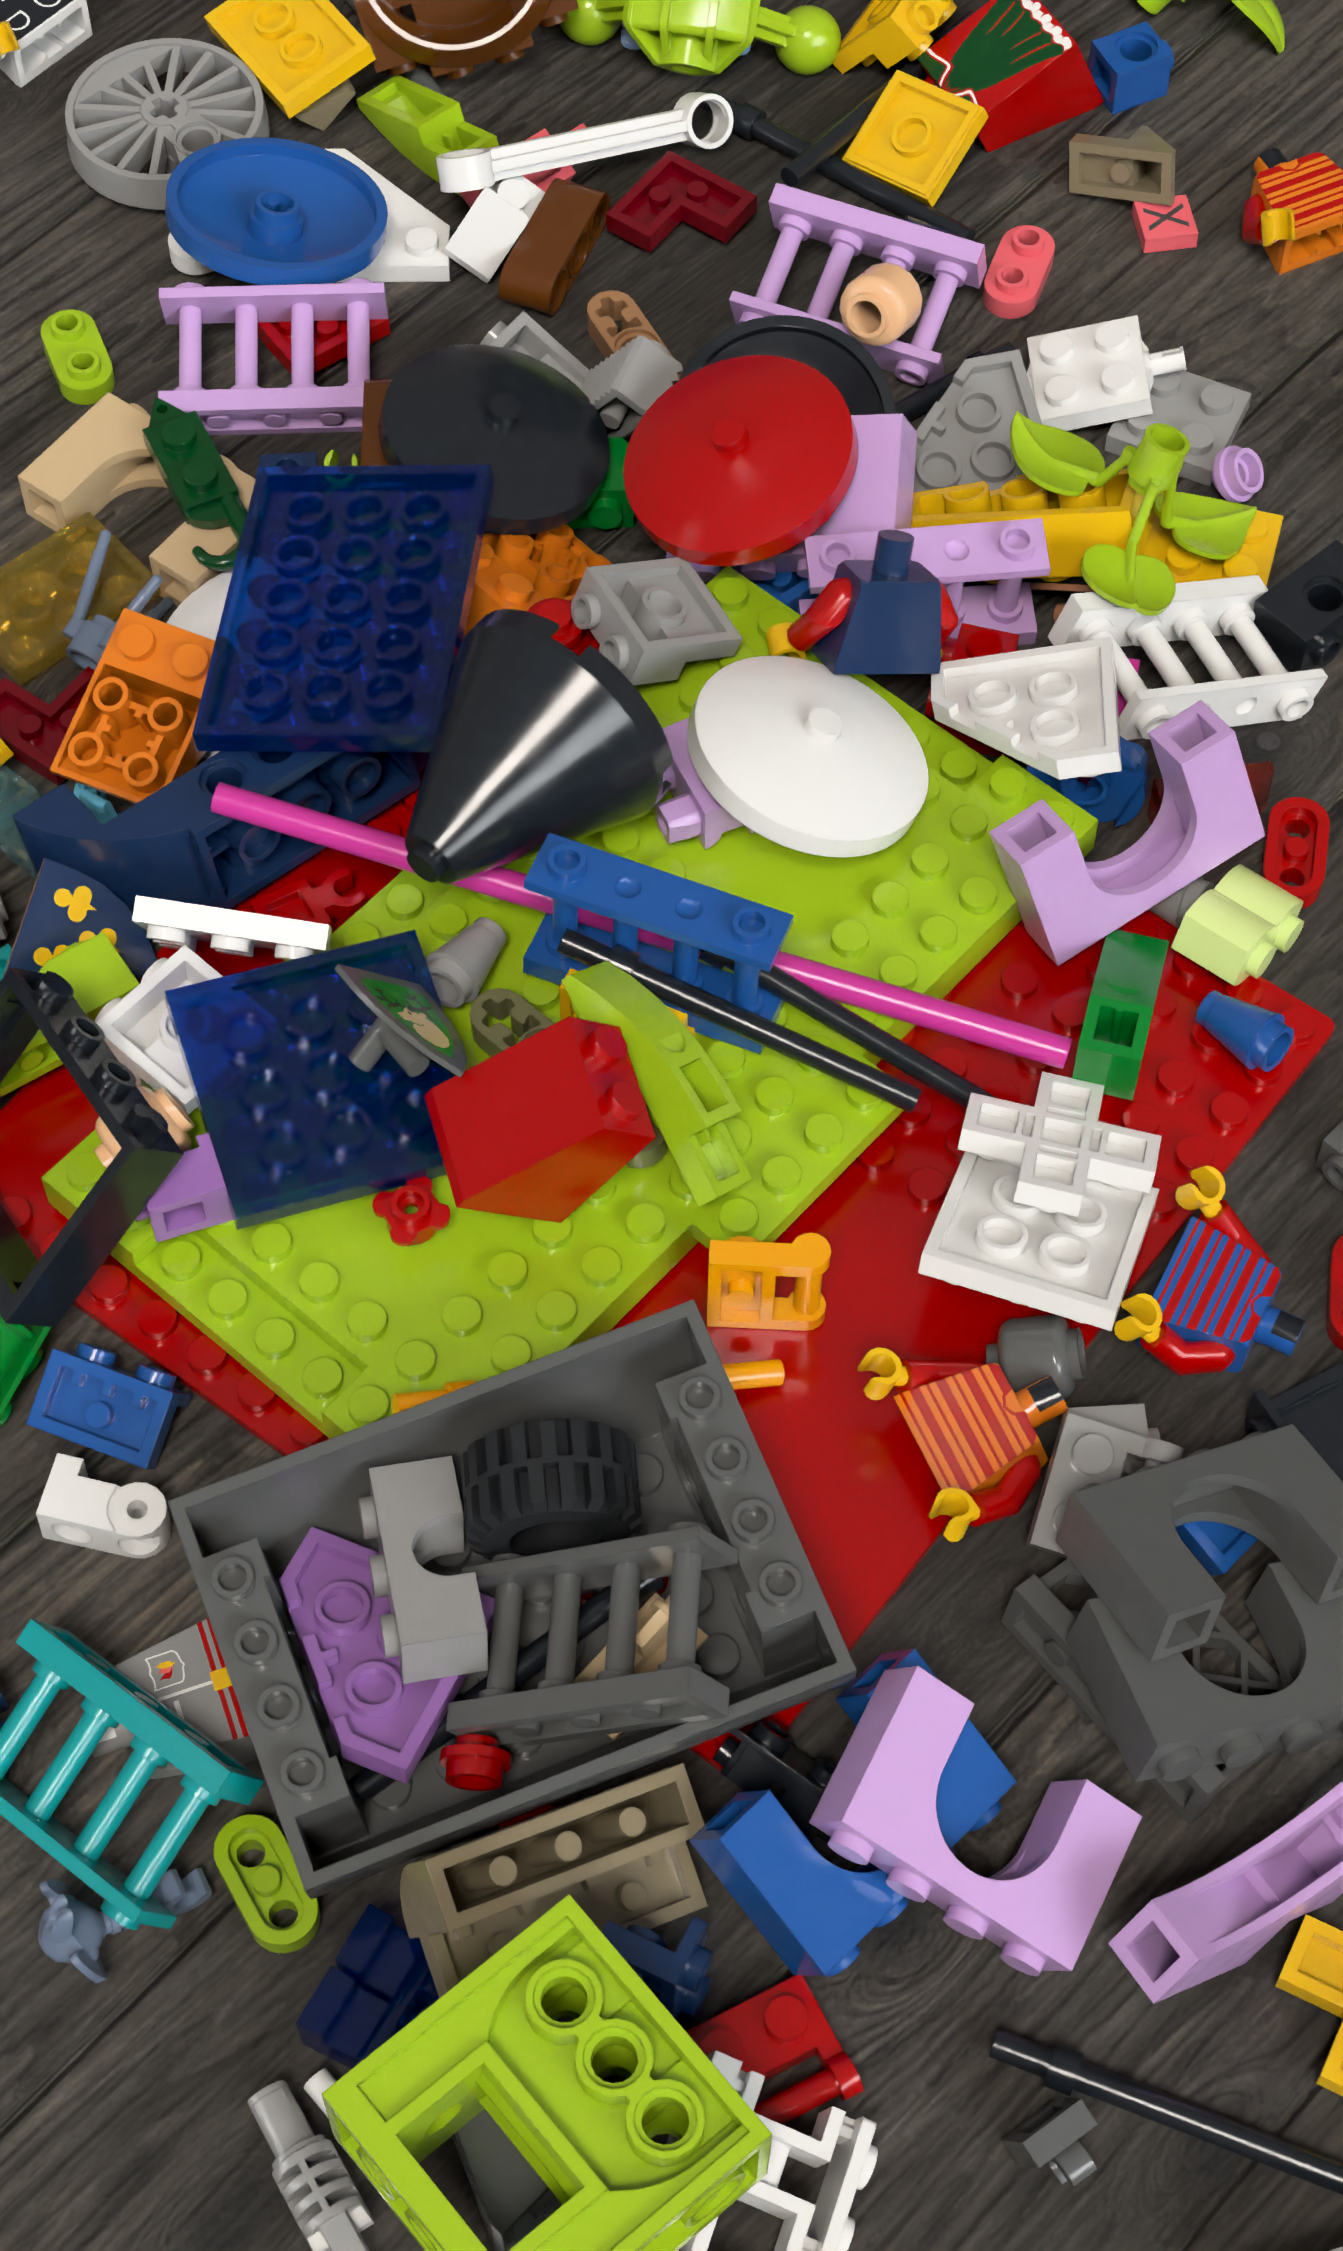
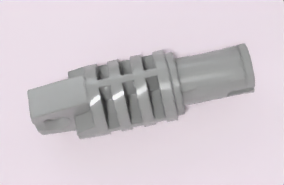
M284 2080L272 2083L255 2093L247 2103L276 2158L272 2163V2177L311 2251H370L360 2232L375 2222L332 2141L326 2139L324 2135L314 2134L302 2109Z

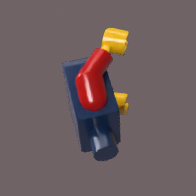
M888 529L878 532L874 560H844L837 566L833 580L828 582L808 610L793 623L783 622L772 626L767 630L766 640L770 656H780L788 653L789 657L806 660L805 651L811 648V652L833 674H939L941 658L943 657L941 646L957 627L958 615L944 584L921 563L911 560L915 538L909 533Z

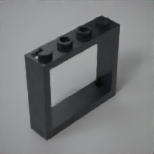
M12 967L9 968L0 981V1084L40 1029L121 1147L116 1157L39 1261L0 1204V1315L6 1324L56 1327L184 1153L168 1132V1124L164 1117L151 1108L135 1085L136 1078L134 1074L118 1061L104 1041L105 1034L98 1024L87 1017L75 1000L72 986L63 977L51 971H47L45 974Z

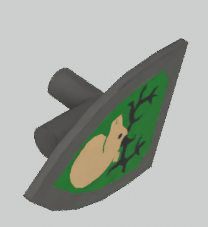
M340 964L335 967L336 972L353 992L378 1016L349 1054V1059L355 1066L369 1072L387 1050L410 1077L423 1073L429 1065L430 1058L461 1078L467 1063L463 1042L451 1021L420 984Z

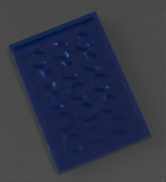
M491 465L259 467L192 733L197 750L430 752L459 647L465 635L494 486Z

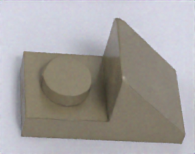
M1141 126L1129 139L1077 133L1069 141V193L1171 206L1174 203L1176 150L1148 126Z

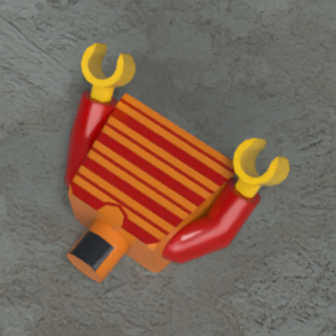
M1277 148L1263 152L1254 163L1253 169L1257 175L1254 177L1251 196L1243 205V240L1249 245H1263L1279 275L1343 252V169L1338 167L1324 153L1314 152L1288 161Z
M877 1347L871 1349L864 1356L857 1369L861 1372L874 1371L881 1377L870 1379L864 1388V1392L869 1399L876 1401L883 1399L893 1386H895L897 1391L901 1392L894 1396V1399L942 1489L937 1494L928 1516L930 1519H934L939 1515L952 1517L943 1533L944 1537L950 1542H958L963 1538L969 1525L978 1527L1019 1513L1041 1477V1468L1049 1460L1034 1429L1069 1411L1051 1375L1014 1393L998 1363L984 1365L979 1361L899 1359L893 1351L886 1348Z

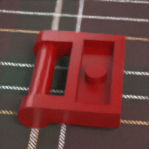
M795 1975L686 2031L705 2055L717 2050L742 2061L740 2070L746 2073L750 2071L765 2076L764 2081L816 2055L823 2068L822 2071L755 2106V2113L782 2125L837 2096L844 2102L864 2091L862 2081L847 2053L843 2051L802 1975Z

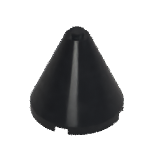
M501 609L485 615L463 638L405 837V847L408 852L407 862L412 870L422 879L431 883L439 881L450 884L539 853L548 833L574 841L643 817L652 810L670 789L672 783L667 780L663 782V773L673 763L672 753L664 731L647 702L625 675L592 645H589L579 656L560 642L551 638L559 630V624L527 611Z

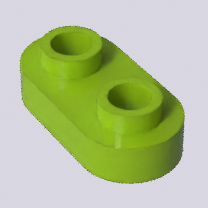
M73 309L58 311L50 315L41 326V338L46 357L62 395L68 401L75 404H96L108 392L112 393L115 387V377L110 357L94 320L87 313Z
M243 1815L228 1822L216 1837L214 1859L219 1874L252 1936L260 1946L274 1953H291L303 1948L314 1938L318 1931L321 1918L317 1898L311 1900L306 1894L291 1850L281 1830L273 1821L260 1815ZM257 1849L265 1853L263 1861L255 1867H245L240 1864L242 1855L249 1850ZM291 1909L298 1914L296 1921L289 1927L279 1928L272 1924L274 1915L280 1910Z

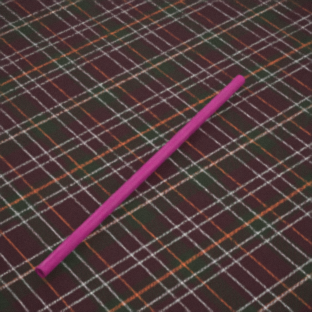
M219 782L215 789L211 802V812L415 873L407 862L408 852L405 847V837L223 782ZM499 866L450 883L454 886L553 915V898L524 889V879L527 875L525 873ZM579 908L578 923L613 933V919ZM639 928L638 941L673 951V939ZM779 951L773 964L832 1000L1063 1069L1069 1053L1072 1038L783 951Z

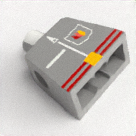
M209 1618L115 1666L240 1763L247 1764L258 1760ZM120 1723L117 1728L109 1726L92 1752L93 1758L129 1747L135 1735ZM169 1762L166 1767L158 1765L150 1779L165 1778L184 1773Z

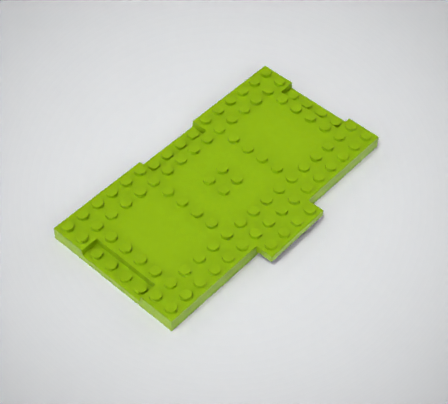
M726 566L706 584V587L743 638L735 656L685 662L678 680L634 685V687L647 702L662 729L689 718L702 688L716 672L729 664L746 658L770 656L766 640L767 630L778 623H793L801 615L730 566ZM811 648L805 651L806 660L823 664L811 652ZM784 653V654L780 655V656H788V657H789L788 653ZM847 674L875 691L901 715L915 734L926 758L929 783L924 804L909 830L894 844L878 852L863 856L826 857L785 847L756 832L750 834L744 825L723 832L717 843L704 850L697 836L667 844L655 819V806L643 817L574 840L794 915L793 924L780 951L943 999L1022 920L1017 908V901L1013 897L989 832L1043 799L1074 831L1084 858L1094 848L1099 820L1002 754L992 763L866 675ZM668 790L657 804L674 798L672 792ZM537 854L502 865L501 867L527 874ZM403 870L331 934L329 954L314 953L312 963L284 960L246 994L250 1000L277 1021L278 1035L189 1114L195 1127L188 1132L192 1141L191 1149L198 1148L196 1136L209 1133L226 1185L234 1220L157 1242L150 1218L138 1222L135 1219L110 1255L331 1439L393 1415L392 1396L395 1393L443 1389L446 1382L475 1380V1382H479L609 1332L698 1242L708 1249L710 1240H727L736 1236H748L756 1238L761 1242L773 1243L904 1110L767 1047H764L760 1055L696 1032L695 1039L704 1048L725 1079L742 1110L724 1120V1123L753 1180L698 1207L690 1189L682 1181L678 1165L668 1147L667 1153L662 1160L653 1166L640 1169L625 1165L561 1223L457 1208L424 1097L431 1088L456 1075L429 1058V1065L426 1070L418 1076L410 1077L387 1050L369 1072L355 1066L350 1061L349 1054L378 1016L353 992L336 972L335 967L340 964L418 983L423 987L421 973L424 970L426 957L466 927L473 924L477 918L485 917L493 920L503 929L506 935V943L501 948L477 996L487 990L496 988L511 990L524 998L553 1023H557L560 1021V985L523 973V957L546 913L439 881L431 883L415 873ZM698 960V962L711 966L703 960ZM723 967L722 970L734 974V971H732L731 969ZM474 1000L463 1003L457 1008L446 1007L435 1001L451 1021L463 1042L467 1057L465 1070L490 1058L491 1056L483 1051L473 1040L469 1013ZM784 1001L783 1008L776 1021L777 1024L880 1070L876 1065L882 1060L881 1058ZM835 1001L899 1040H902L916 1026L915 1024ZM492 1015L488 1017V1027L491 1028L499 1022L512 1031L510 1015L501 1020L496 1019ZM514 1034V1041L517 1044L520 1038ZM147 1084V1085L145 1086V1087H148V1088H150L151 1090H153V1091L155 1092V1090H154L150 1085ZM96 1129L41 1177L49 1204L68 1220L107 1169L94 1152V1149L102 1143ZM413 1175H424L431 1179L433 1183L432 1193L437 1201L449 1207L451 1214L450 1222L444 1229L437 1230L434 1236L424 1243L410 1246L396 1245L391 1241L386 1220L374 1214L372 1207L373 1199L381 1191L393 1192L406 1185L408 1178ZM410 1206L405 1210L407 1214H413L418 1211L414 1206Z

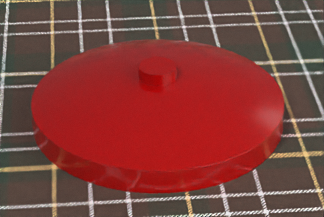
M748 355L722 360L705 366L679 380L656 399L645 412L631 436L625 455L623 476L626 495L645 533L663 550L689 562L710 566H735L761 561L778 555L805 540L819 529L838 508L852 483L858 461L857 431L842 394L825 375L811 366L794 359L772 355Z

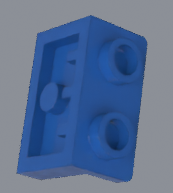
M79 1341L76 1351L53 1348L26 1424L138 1467L155 1469L177 1406L188 1407L192 1396L191 1393L174 1387L177 1376L139 1363L136 1373L114 1365L117 1357L116 1353L86 1342Z

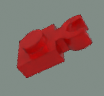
M339 868L329 873L325 877L322 886L312 889L306 878L303 877L249 901L251 913L329 924L333 933L332 919L348 920L367 903L363 891L348 897L338 895L353 887L350 869Z

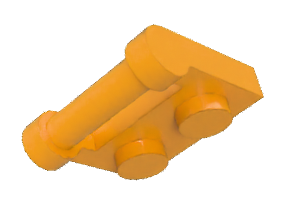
M812 1232L803 1233L796 1237L792 1243L761 1242L756 1238L748 1236H736L727 1240H710L707 1327L809 1331L819 1327L824 1321L826 1312L825 1298L821 1294L822 1274L828 1269L830 1263L831 1248L829 1242L820 1234ZM776 1276L795 1277L794 1291L788 1298L774 1297Z

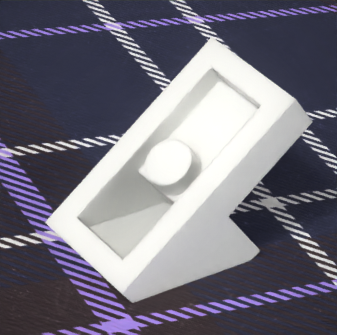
M523 176L495 181L494 185L484 187L442 252L482 281L488 283L530 221L545 192Z

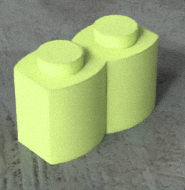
M1239 864L1232 868L1214 889H1210L1202 894L1188 909L1171 948L1233 986L1242 983L1249 975L1257 979L1270 964L1276 950L1278 949L1283 953L1287 952L1298 938L1304 925V921L1298 918L1304 901Z

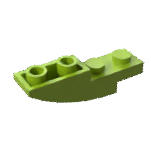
M604 961L563 978L561 981L571 999L572 1008L579 1019L620 1026L641 1093L649 1108L650 1117L657 1128L660 1129L678 1165L680 1177L690 1189L698 1207L753 1180L724 1123V1120L742 1110L715 1064L682 1021L640 982L609 961Z

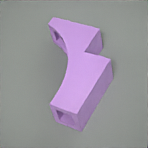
M1343 1781L1290 1822L1241 1855L1181 1888L1152 1899L1108 1943L1153 2004L1247 1963L1289 1921L1334 1902L1343 1893Z

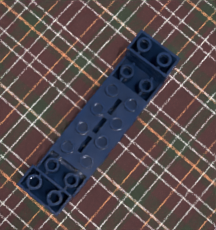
M418 564L369 594L383 647L382 650L337 679L330 681L324 687L286 711L279 713L273 719L238 741L228 745L222 751L190 771L175 778L172 782L134 806L127 808L110 821L102 825L64 783L13 814L12 818L36 875L38 876L44 858L71 867L105 885L128 906L132 913L134 911L136 895L231 909L326 847L211 812L212 798L219 782L359 824L367 822L420 788L421 780L419 774L426 766L434 739L433 734L443 693L448 689L450 682V673L433 605L421 567Z

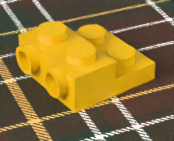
M871 0L841 41L840 50L832 64L844 74L860 62L867 67L878 59L887 69L905 57L912 62L924 53L934 39L929 33L942 25L954 13L957 5L953 0Z

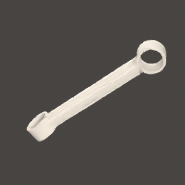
M690 92L682 96L674 106V109L670 111L492 148H472L443 153L436 156L441 192L446 193L479 190L494 185L495 181L677 142L690 147L714 149L721 146L729 138L733 128V112L729 103L717 94ZM706 101L713 113V124L707 136L703 139H698L692 129V116L696 107L701 102Z

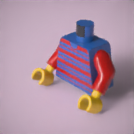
M1211 1166L1191 1170L1190 1175L1199 1185L1200 1191L1192 1183L1179 1186L1176 1191V1201L1187 1210L1200 1208L1202 1211L1200 1218L1191 1217L1153 1296L1141 1293L1121 1302L1122 1309L1127 1310L1132 1316L1115 1322V1335L1123 1341L1137 1339V1346L1147 1350L1173 1373L1180 1376L1217 1373L1224 1370L1232 1373L1240 1372L1254 1342H1258L1291 1357L1304 1329L1306 1320L1272 1306L1282 1277L1281 1271L1273 1265L1272 1260L1251 1235L1226 1200H1221L1225 1193V1181L1221 1173Z

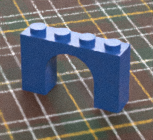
M915 1648L882 1653L835 1699L857 1727L884 1670L919 1666L934 1677L936 1675ZM967 1719L942 1771L936 1795L939 1827L947 1846L954 1856L956 1852L952 1847L968 1831L978 1830L994 1819L1002 1808L999 1799L1017 1782L969 1719ZM770 1790L738 1792L689 1840L793 1975L831 1977L840 1973L858 1957L860 1948L857 1944L874 1927H882L894 1920L908 1904L906 1897L895 1892L886 1884L888 1874L872 1863L868 1862L867 1865H861L848 1871L827 1861L812 1846Z

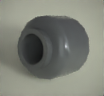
M1043 1314L1010 1318L1000 1326L997 1343L987 1344L986 1364L998 1363L1014 1393L1051 1375L1063 1399H1066L1075 1391L1077 1381H1084L1087 1377V1359L1082 1331L1079 1327L1071 1328L1065 1317L1059 1315Z

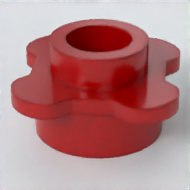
M413 1175L408 1178L406 1185L393 1192L381 1191L374 1197L372 1202L373 1212L376 1216L386 1220L391 1241L396 1245L410 1246L424 1243L432 1238L437 1230L444 1229L449 1224L451 1219L450 1209L447 1205L437 1201L432 1193L433 1183L430 1178L424 1175ZM410 1206H414L418 1209V1211L413 1214H407L405 1212V1210Z

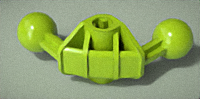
M577 0L579 9L568 12L569 18L559 23L563 32L571 40L588 46L606 42L618 31L621 23H623L628 33L653 65L692 76L720 74L749 47L753 39L775 46L777 56L783 65L801 75H814L826 70L835 61L841 47L839 26L833 16L826 10L813 5H803L790 10L784 15L761 7V0Z

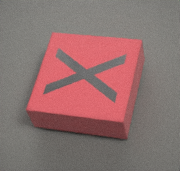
M1186 195L1174 196V203L1171 206L1133 201L1131 215L1143 254L1194 248L1197 246L1199 233Z

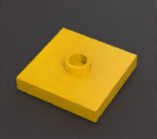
M897 69L842 160L933 208L989 116L984 107Z

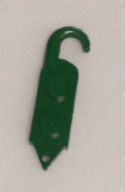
M158 397L155 398L149 427L142 429L145 446L187 525L191 524L202 529L219 528L229 525L238 542L233 551L224 555H212L207 553L202 547L195 546L192 549L193 556L199 564L216 571L236 570L246 565L256 555L260 542L258 530L240 498L239 489L196 410L186 413Z

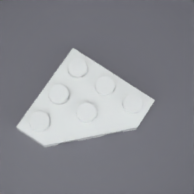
M326 149L349 160L367 173L380 188L388 211L385 242L376 259L362 271L338 282L354 278L367 279L371 282L450 281V257L442 252L451 239L450 226L348 150Z
M1112 637L941 662L939 674H931V702L935 720L1059 780L1076 777H1095L1104 773L1122 771L1116 665Z
M138 895L135 897L132 917L134 923L147 931L146 938L153 939L152 942L159 943L161 947L179 950L182 946L186 945L193 952H196L197 941L210 942V948L216 949V952L244 957H253L254 947L275 949V958L312 963L314 953L329 954L332 928L329 924Z

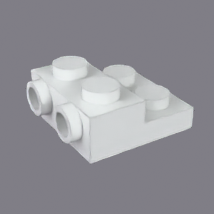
M186 945L182 946L169 959L164 957L154 962L147 969L141 983L123 999L115 998L108 1002L95 1020V1023L100 1026L105 1034L104 1041L118 1061L134 1074L136 1085L146 1086L148 1084L155 1091L161 1086L164 1087L188 1115L278 1035L277 1021Z

